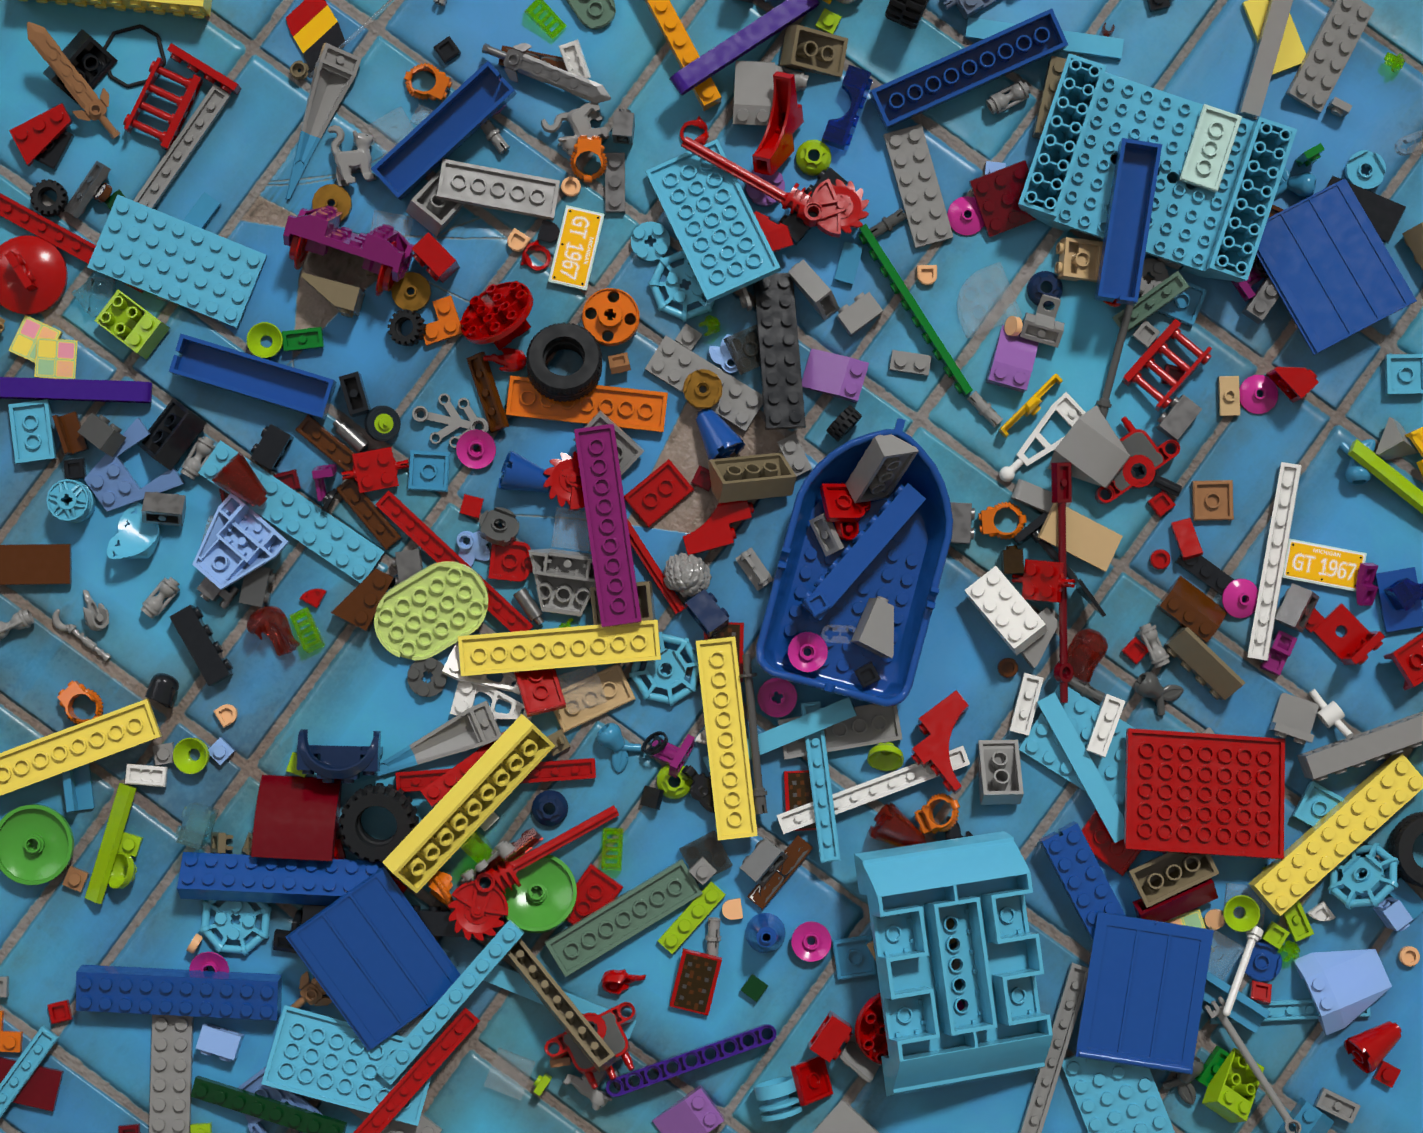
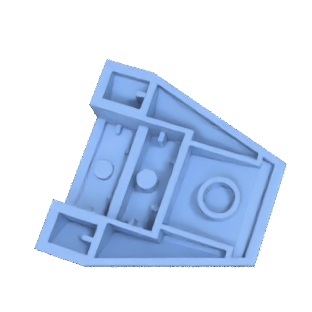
M231 492L217 508L192 565L220 590H223L276 558L289 542Z
M1376 949L1314 952L1293 960L1301 979H1304L1320 1015L1317 1017L1325 1035L1348 1026L1392 987Z

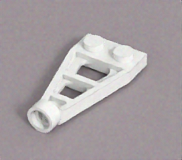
M458 642L455 643L442 670V674L460 682L491 687L520 695L515 675L512 672L502 673L503 679L501 682L487 679V674L461 676ZM512 682H516L514 687L511 686Z
M458 681L450 714L459 715L468 708L473 707L476 694L483 692L492 699L490 708L495 719H517L521 715V710L524 709L523 715L531 721L532 716L527 717L524 705L501 691L491 687ZM501 699L511 704L510 712L507 714L496 712L497 700Z

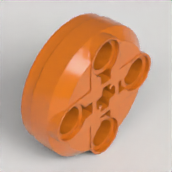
M606 288L595 292L586 301L582 311L584 329H587L595 337L597 343L606 347L618 346L630 340L636 333L640 323L639 309L634 299L628 293L616 288ZM616 293L619 295V300L617 302H610L608 300L609 295ZM595 310L597 312L596 317L588 319L586 317L587 311ZM609 313H613L615 318L612 317V320H608L606 315L609 316ZM629 315L636 318V322L632 325L625 323V318ZM611 332L614 337L611 341L607 342L603 340V334Z

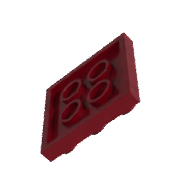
M1026 160L969 181L988 237L1036 220V218L1021 210L1018 204L1029 173Z

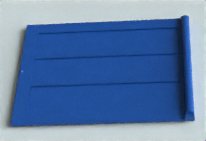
M1346 178L1268 218L1256 256L1313 355L1417 302Z
M384 867L285 936L368 1051L438 1002L461 975Z
M1097 912L1075 1056L1192 1075L1214 930Z

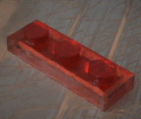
M534 828L526 830L520 839L511 843L515 849L504 859L500 855L489 863L488 869L493 868L497 870L498 864L503 867L505 860L513 861L524 855L544 838Z

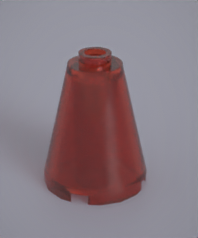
M240 452L212 479L216 485L253 507L256 505L260 507L268 499L266 497L268 492Z
M891 802L890 805L885 804L874 818L877 821L875 826H870L869 829L870 837L896 847L926 843L925 835Z

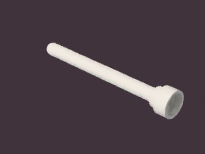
M1257 926L1246 931L1248 941L1223 1009L1224 1016L1231 1014L1255 943L1262 938L1264 931Z

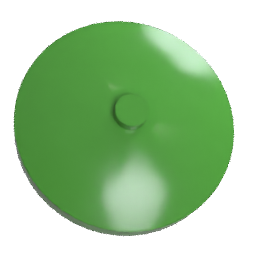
M31 804L18 807L1 819L0 870L8 878L25 885H39L55 879L67 868L73 856L74 836L69 823L59 812L45 805Z
M550 854L517 872L516 876L521 884L519 888L514 884L512 885L513 891L509 888L505 889L506 895L504 894L508 904V917L504 916L507 921L511 920L522 931L530 933L547 932L563 924L571 915L577 899L576 881L571 870L563 861Z

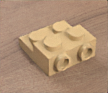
M1070 237L1061 239L1056 245V254H1059V262H1056L1054 268L1055 273L1058 274V279L1097 282L1103 242Z

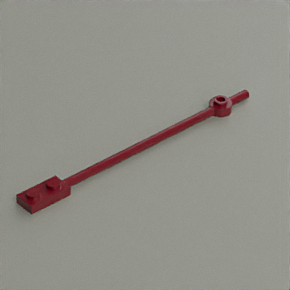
M1071 462L1051 463L1052 503H1058V562H1064L1063 574L1064 579H1067L1066 503L1072 502ZM1067 587L1063 588L1061 602H1059L1060 663L1054 668V677L1056 681L1060 682V703H1068V682L1072 680L1074 674L1072 665L1068 663Z

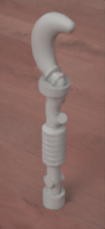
M59 609L54 611L52 622L57 629L65 632L68 631L69 634L73 633L89 649L102 656L104 661L107 662L111 658L110 654L97 647V644L87 636L85 637L84 633H79L75 625L63 624L59 618Z

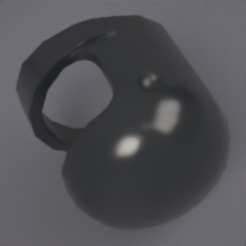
M157 673L152 677L145 697L172 709L174 705L173 697L179 689V682L169 674Z

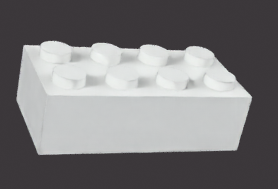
M997 566L993 567L965 589L967 598L1016 656L1048 632L1044 621Z

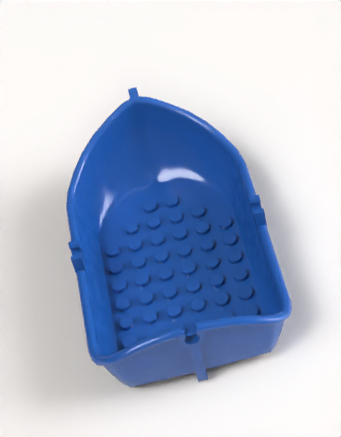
M897 418L894 429H884L868 433L847 441L822 459L803 481L796 495L756 644L757 662L770 676L883 707L897 705L903 702L909 695L913 686L932 610L935 608L936 597L939 593L938 588L952 539L953 516L945 482L936 464L924 449L910 435L903 432L905 420ZM892 434L916 447L918 453L889 498L871 501V508L858 521L859 532L861 530L866 532L869 528L867 523L874 515L880 516L882 513L880 509L888 499L891 502L894 500L893 494L901 484L904 487L910 484L926 500L818 622L801 607L803 604L801 599L808 591L813 592L817 588L814 586L822 575L826 577L830 573L827 570L835 560L839 562L843 558L841 553L848 545L853 547L856 543L854 539L850 541L840 539L844 548L825 556L809 520L825 513L820 486L822 484H846L851 473L871 444L872 439L878 435ZM881 596L889 600L888 603L894 606L893 658L884 659L851 642L869 598ZM803 632H812L819 635L827 645L828 655L825 663L813 672H803L796 669L788 658V646L791 640ZM809 648L804 649V655L809 656L811 650ZM872 661L881 680L863 689L853 670Z

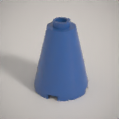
M707 408L698 412L696 422L708 460L730 458L732 453L735 452L737 455L741 452L745 443L713 409L708 410Z
M510 451L501 470L502 477L504 478H499L498 488L502 490L547 493L551 487L544 488L543 485L550 476L543 474L545 469L516 452Z
M771 913L755 915L746 927L747 942L758 952H773L784 942V924L777 916ZM766 933L770 935L767 939L763 938V935Z

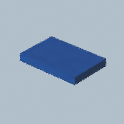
M1415 567L1376 573L1375 582L1378 587L1377 592L1385 632L1423 626V608Z

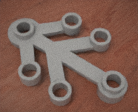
M446 393L441 394L438 401L446 408L451 417L428 412L423 406L415 407L412 412V416L417 422L429 420L448 424L445 428L430 435V441L433 444L441 443L444 437L460 427L468 429L465 431L467 432L474 430L477 424H482V431L488 432L489 430L488 422L484 418L475 415L467 398H460L458 407L465 411L470 421L461 419L451 403L450 396ZM443 396L448 397L447 403L441 402ZM461 401H467V406L461 407ZM423 411L424 417L418 418V412ZM463 432L462 434H460L458 437H457V436H453V437L450 438L449 444H450V446H451L452 448L456 449V446H453V445H452V440H453V439H458V440H459V438H460L465 432ZM434 435H439L440 437L437 442H434L432 439Z
M501 841L494 847L495 853L489 850L482 856L483 860L474 869L468 868L460 875L462 877L460 883L474 881L478 876L477 871L481 872L489 865V862L499 855L504 859L515 847L511 842Z

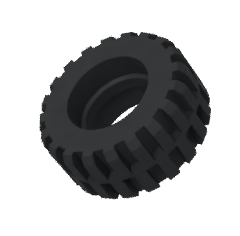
M890 0L885 16L887 19L909 29H916L929 0Z
M377 783L375 786L369 784L363 789L360 788L350 797L341 811L342 815L339 818L341 827L339 831L340 835H344L342 840L344 845L351 847L349 851L352 854L356 852L359 854V859L364 860L368 858L370 863H376L377 860L383 863L388 855L418 825L417 808L412 806L411 802L413 800L410 796L405 797L403 795L405 791L402 789L396 790L394 785L391 784L384 786L383 783ZM371 806L384 807L394 815L397 822V830L391 838L380 840L366 833L361 823V816L367 808Z

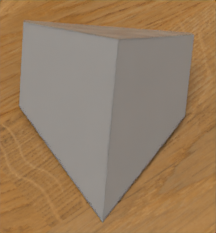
M1389 417L1375 454L1387 461L1419 453L1409 437L1405 436L1407 433L1402 425L1394 418Z

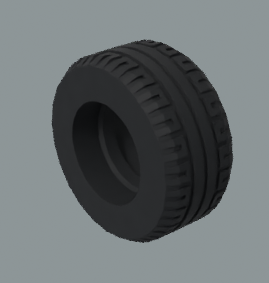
M573 323L553 324L540 330L530 341L531 343H529L526 353L528 377L531 384L541 395L558 402H570L571 400L575 401L580 399V397H585L598 384L602 372V353L599 343H597L595 337L587 329ZM569 349L577 352L583 358V365L577 372L561 376L548 370L545 364L546 359L557 350Z
M1416 812L1406 816L1395 826V829L1392 831L1393 833L1390 835L1391 838H1389L1388 853L1399 860L1397 867L1398 875L1403 880H1406V882L1423 888V868L1417 865L1413 857V844L1416 838L1423 833V812Z

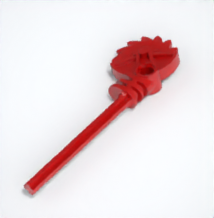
M687 136L681 144V147L780 202L782 209L790 208L791 214L796 211L797 217L802 219L807 226H817L819 230L829 236L840 238L841 230L851 234L852 230L850 227H862L863 224L859 220L869 215L868 212L863 211L867 207L869 200H862L863 189L860 188L858 191H855L852 181H849L846 186L839 179H836V185L831 184L830 179H826L817 186L813 195L812 191L808 195L804 193L806 188L800 191L798 189L799 184L796 183L791 192L787 193ZM808 212H816L818 216L811 217Z
M574 451L573 457L566 453H560L561 459H551L549 461L554 467H550L543 472L544 475L550 476L544 482L543 487H551L549 499L557 496L558 504L561 507L565 505L566 501L569 505L568 511L581 510L585 508L578 454ZM627 519L631 547L675 614L679 613L685 607L674 590L666 587L664 583L665 576Z
M615 806L607 808L513 861L505 860L503 867L498 864L497 870L491 868L480 873L474 881L460 885L451 894L457 900L452 901L448 905L449 908L455 909L449 916V921L456 920L455 932L459 933L463 929L467 940H470L471 934L480 941L484 940L483 934L495 936L496 932L492 928L503 926L505 923L499 920V918L502 916L508 917V904L504 894L506 895L505 889L509 888L513 891L512 885L516 884L518 888L521 886L516 876L517 872L618 817L619 813ZM482 878L490 880L491 885L488 888H482L479 885V881Z

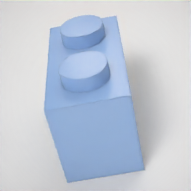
M1392 897L1386 898L1379 903L1378 907L1373 908L1384 925L1395 931L1407 929L1410 926L1409 922L1413 920L1400 900Z
M205 1023L202 1025L196 1049H199L200 1053L204 1055H219V1059L230 1062L231 1059L235 1060L238 1057L244 1034Z

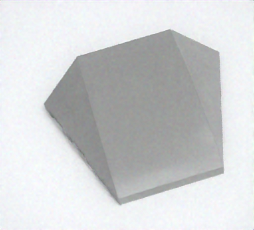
M1096 405L1079 417L1054 450L1048 469L1051 470V463L1071 462L1072 477L1107 488L1131 456Z
M551 548L528 550L541 611L581 616L591 597L590 587L596 586L592 555Z

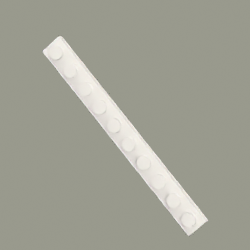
M1281 462L1248 658L1268 661L1302 465Z
M964 746L949 750L953 771L970 765ZM915 763L834 793L832 796L835 815L938 776L930 769V763L924 768L921 764L917 765ZM813 802L776 815L783 834L815 823Z

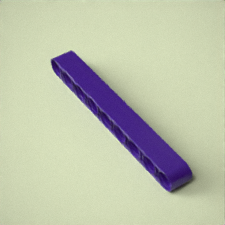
M819 0L784 1L676 72L669 80L681 96L815 9L820 4Z
M0 377V399L152 403V383L142 381Z
M763 1024L616 1076L614 1080L609 1079L606 1082V1091L610 1096L618 1097L760 1047L775 1040L776 1030L769 1024ZM765 1028L772 1030V1036L769 1039L762 1037V1031ZM748 1034L752 1035L753 1043L749 1046L744 1045L743 1037ZM727 1041L734 1043V1050L731 1052H725L724 1044ZM708 1048L715 1050L716 1054L712 1059L705 1057V1051ZM688 1055L696 1056L697 1061L692 1066L686 1064L685 1060ZM671 1061L676 1062L678 1065L675 1072L667 1071V1064ZM651 1068H656L659 1072L658 1077L655 1079H650L647 1075ZM631 1075H637L640 1078L636 1086L628 1083ZM616 1081L620 1083L621 1088L618 1092L614 1093L610 1091L609 1085Z

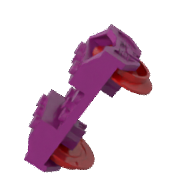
M328 205L311 210L303 208L297 217L293 215L288 216L283 239L284 245L290 246L289 258L294 260V268L296 270L302 267L309 252L324 256L327 254L330 246L364 258L362 269L379 274L376 284V296L379 297L384 290L390 291L395 281L398 282L404 278L410 266L414 253L411 248L414 245L410 244L399 231L394 230L393 226L383 224L367 234L360 233L358 235L352 233L350 228L341 227L340 229L339 225L343 213L338 212L336 207Z

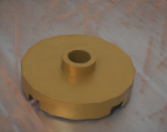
M327 184L320 187L312 199V208L326 207L329 201L333 200L335 201L333 207H336L338 212L343 213L340 222L344 221L350 215L352 209L349 193L343 187L336 184Z
M415 272L406 273L404 278L394 282L391 289L395 304L402 310L419 311L428 304L431 297V287L427 279ZM410 288L414 289V294L412 295L408 294Z
M700 369L694 371L684 381L683 392L685 399L695 408H711L718 403L722 396L723 387L721 380L717 374L710 370ZM701 386H705L707 388V391L705 393H701L699 391V388Z

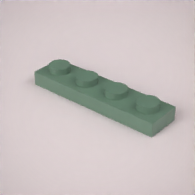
M1179 271L1138 299V303L1133 307L1127 332L1190 288ZM1125 309L1112 317L1119 328Z

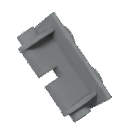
M749 548L735 558L757 591L774 580L752 548Z

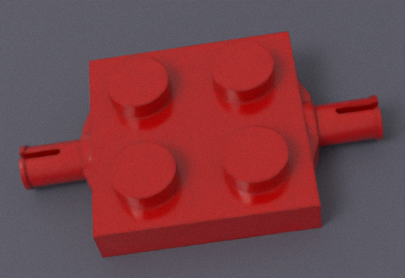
M391 447L352 454V470L341 472V476L349 474V476L342 477V480L354 478L357 482L359 493L399 486L397 472L399 469L409 468V464L401 466V464L408 463V459L396 462Z
M1025 559L1023 575H1012V578H1019L1012 579V582L1022 583V597L1027 600L1061 602L1063 588H1074L1075 584H1068V582L1075 583L1074 579H1064V562Z

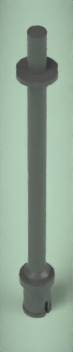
M1126 305L1102 398L1096 401V405L1101 410L1105 419L1109 408L1112 406L1109 398L1134 307L1132 305Z
M743 654L744 674H739V677L745 678L755 784L753 789L755 814L768 813L766 805V795L768 794L767 790L763 788L752 678L757 676V673H752L750 654Z

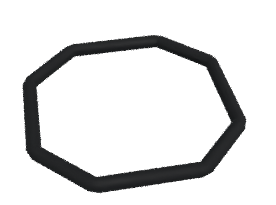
M141 24L113 31L103 48L107 49L116 34L141 28L156 37L161 58L164 62L162 67L166 65V58L159 34ZM104 54L105 61H106V65H107L108 62H107V59H106V55ZM111 69L107 72L110 79L126 88L143 85L147 81L146 79L126 84L114 77Z

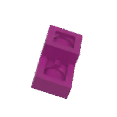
M1360 563L1356 598L1357 604L1360 606H1372L1378 587L1373 585L1378 565L1374 563Z
M1279 630L1271 643L1268 661L1263 660L1260 668L1280 676L1287 658L1292 653L1297 638Z

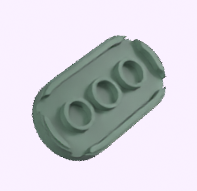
M566 0L579 21L589 29H603L615 17L616 8L614 0Z

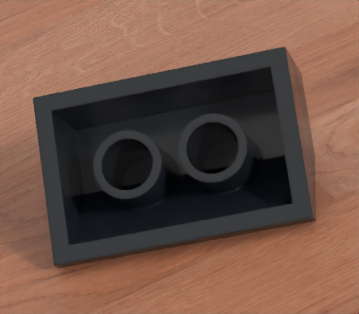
M83 29L62 51L92 89L118 61ZM104 54L106 55V59H107V62H108L107 65H106V61H105ZM49 65L43 74L77 103Z
M173 397L148 430L150 435L141 440L137 445L153 459L171 470L179 462L184 452L190 448L194 439L203 431L207 423Z

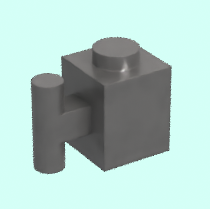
M207 577L197 587V590L201 592L199 595L208 602L210 600L217 601L221 596L223 600L219 605L223 609L228 607L240 591L235 586L229 592L226 588L220 590Z

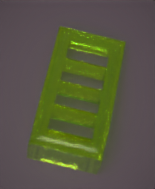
M535 0L524 10L551 39H554L567 26L543 0ZM538 5L542 7L536 14H534L533 10ZM546 11L547 14L540 20L538 17ZM551 16L553 20L546 26L544 22ZM557 22L559 25L551 32L549 29Z
M308 607L289 615L304 651L310 653L325 646L322 635ZM307 616V619L298 623V619ZM310 623L311 626L301 630V627ZM313 631V634L307 637L304 636L305 634Z
M603 828L602 870L621 871L623 828ZM607 835H619V839L607 838ZM607 843H618V847L607 846ZM607 851L618 852V855H607ZM607 860H617V863L606 862Z

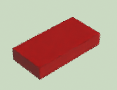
M1191 518L1172 522L1171 528L1183 560L1203 555Z

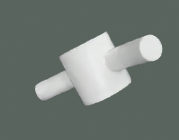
M1316 689L1311 690L1309 695L1321 709L1317 712L1321 722L1328 729L1335 725L1347 739H1351L1354 734L1341 721L1345 717L1342 709L1334 701L1327 705Z

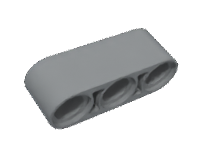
M1018 479L1011 498L1048 514L1053 505L1052 492ZM1071 502L1066 503V507L1069 508Z

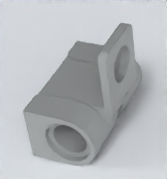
M1043 294L1036 314L1026 312L1020 337L1058 348L1065 323L1055 321L1061 300ZM1046 301H1052L1055 307L1052 310H1047L1043 304Z

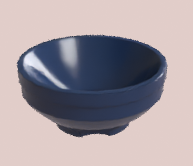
M1038 272L1028 281V297L1037 306L1043 294L1059 299L1062 296V282L1052 272ZM1049 282L1052 285L1051 292L1044 293L1040 288L1041 284ZM1046 301L1043 304L1044 307L1054 305L1052 301Z
M546 790L535 797L532 803V813L540 824L555 826L566 818L568 803L560 792ZM546 803L554 804L555 812L548 815L544 812L543 807Z

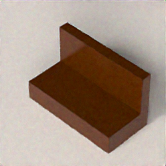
M74 411L62 416H52L64 454L71 456L89 450L85 437L78 433L81 423L77 412Z

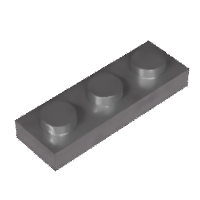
M605 153L606 160L608 161L607 169L605 170V212L625 213V153Z
M96 161L64 210L79 218L85 212L89 201L97 194V190L102 182L107 179L111 169Z

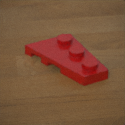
M61 103L9 130L27 166H30L34 162L33 160L40 153L42 154L47 149L46 147L71 125L72 120L65 106Z

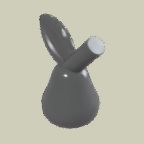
M1152 672L1142 673L1134 685L1135 691L1140 696L1156 699L1157 715H1165L1164 701H1174L1184 691L1178 685L1171 684L1162 687L1158 677Z
M1194 1056L1192 1075L1177 1072V1078L1162 1082L1164 1090L1177 1086L1181 1099L1193 1105L1196 1099V1091L1191 1082L1202 1073L1204 1069L1202 1060Z

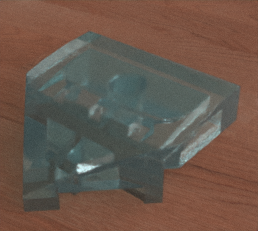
M89 277L85 284L78 290L75 289L71 294L79 301L86 313L97 317L115 294L117 280L106 277Z

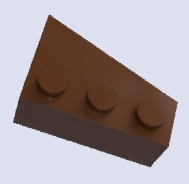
M375 569L331 613L365 631H370L374 623L377 605L383 595L392 588L395 577Z

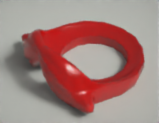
M698 116L697 120L684 123L680 130L682 141L685 138L684 130L686 127L693 125L704 129L705 133L698 136L695 141L705 145L709 133L707 125L701 117Z
M539 240L528 244L522 253L521 266L527 265L535 271L545 269L551 261L549 250L540 245ZM527 251L544 252L547 256L546 263L543 266H535L531 262Z

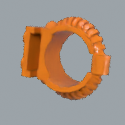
M421 63L416 67L414 66L413 69L411 68L410 72L406 71L403 79L406 80L407 91L415 99L428 100L429 98L433 101L438 99V101L443 102L448 96V88L450 89L452 86L451 78L447 77L445 72H439L436 66L434 67V65L429 63ZM420 71H429L435 76L436 83L429 91L416 90L412 87L411 80L413 75Z
M580 135L577 144L574 145L575 151L570 156L572 172L586 183H592L593 179L600 178L607 169L608 161L606 160L607 157H605L606 154L603 153L605 147L601 145L602 138L600 136L587 137V135ZM586 151L594 152L601 161L599 170L592 175H584L576 165L577 157Z
M1001 502L998 505H994L995 507L988 506L986 510L978 513V520H981L979 531L982 535L988 534L990 537L997 536V538L1005 540L1013 539L1024 528L1023 525L1027 523L1026 515H1023L1017 505L1015 506L1014 503L1011 504V502ZM1010 509L1016 513L1019 524L1013 532L1005 533L996 528L994 516L997 511Z
M72 680L68 683V687L65 690L62 689L58 693L59 705L65 708L64 712H66L67 718L74 724L91 720H82L74 713L72 708L73 702L81 695H87L95 702L96 715L92 719L102 716L104 706L102 705V699L99 698L100 696L93 690L86 689L78 681Z
M944 793L935 794L927 801V805L922 806V810L914 812L915 820L920 824V831L924 834H936L938 831L945 832L949 831V829L951 830L955 826L954 824L957 823L956 821H958L960 805L950 795L947 796ZM945 800L950 803L953 810L950 820L940 825L933 819V809L936 804Z
M437 871L427 882L428 887L432 889L429 893L448 907L454 901L450 894V890L453 887L451 882L452 876Z

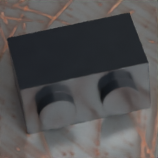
M357 371L340 376L339 380L350 416L356 417L367 414L371 407L361 374Z
M270 424L269 427L266 426L261 433L262 439L259 444L256 443L253 446L251 459L275 471L294 437Z

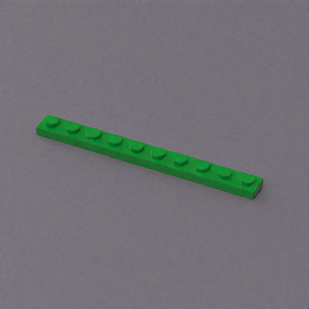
M864 224L858 230L860 233L857 235L863 245L867 244L870 251L868 253L873 261H878L881 266L879 268L884 278L888 277L891 282L890 288L895 295L899 294L902 299L900 301L905 311L909 310L912 314L911 320L915 327H920L923 331L921 335L926 344L930 343L934 349L932 351L933 355L938 361H942L945 366L943 367L944 372L955 381L953 385L959 394L962 393L964 397L970 394L973 389L868 226Z

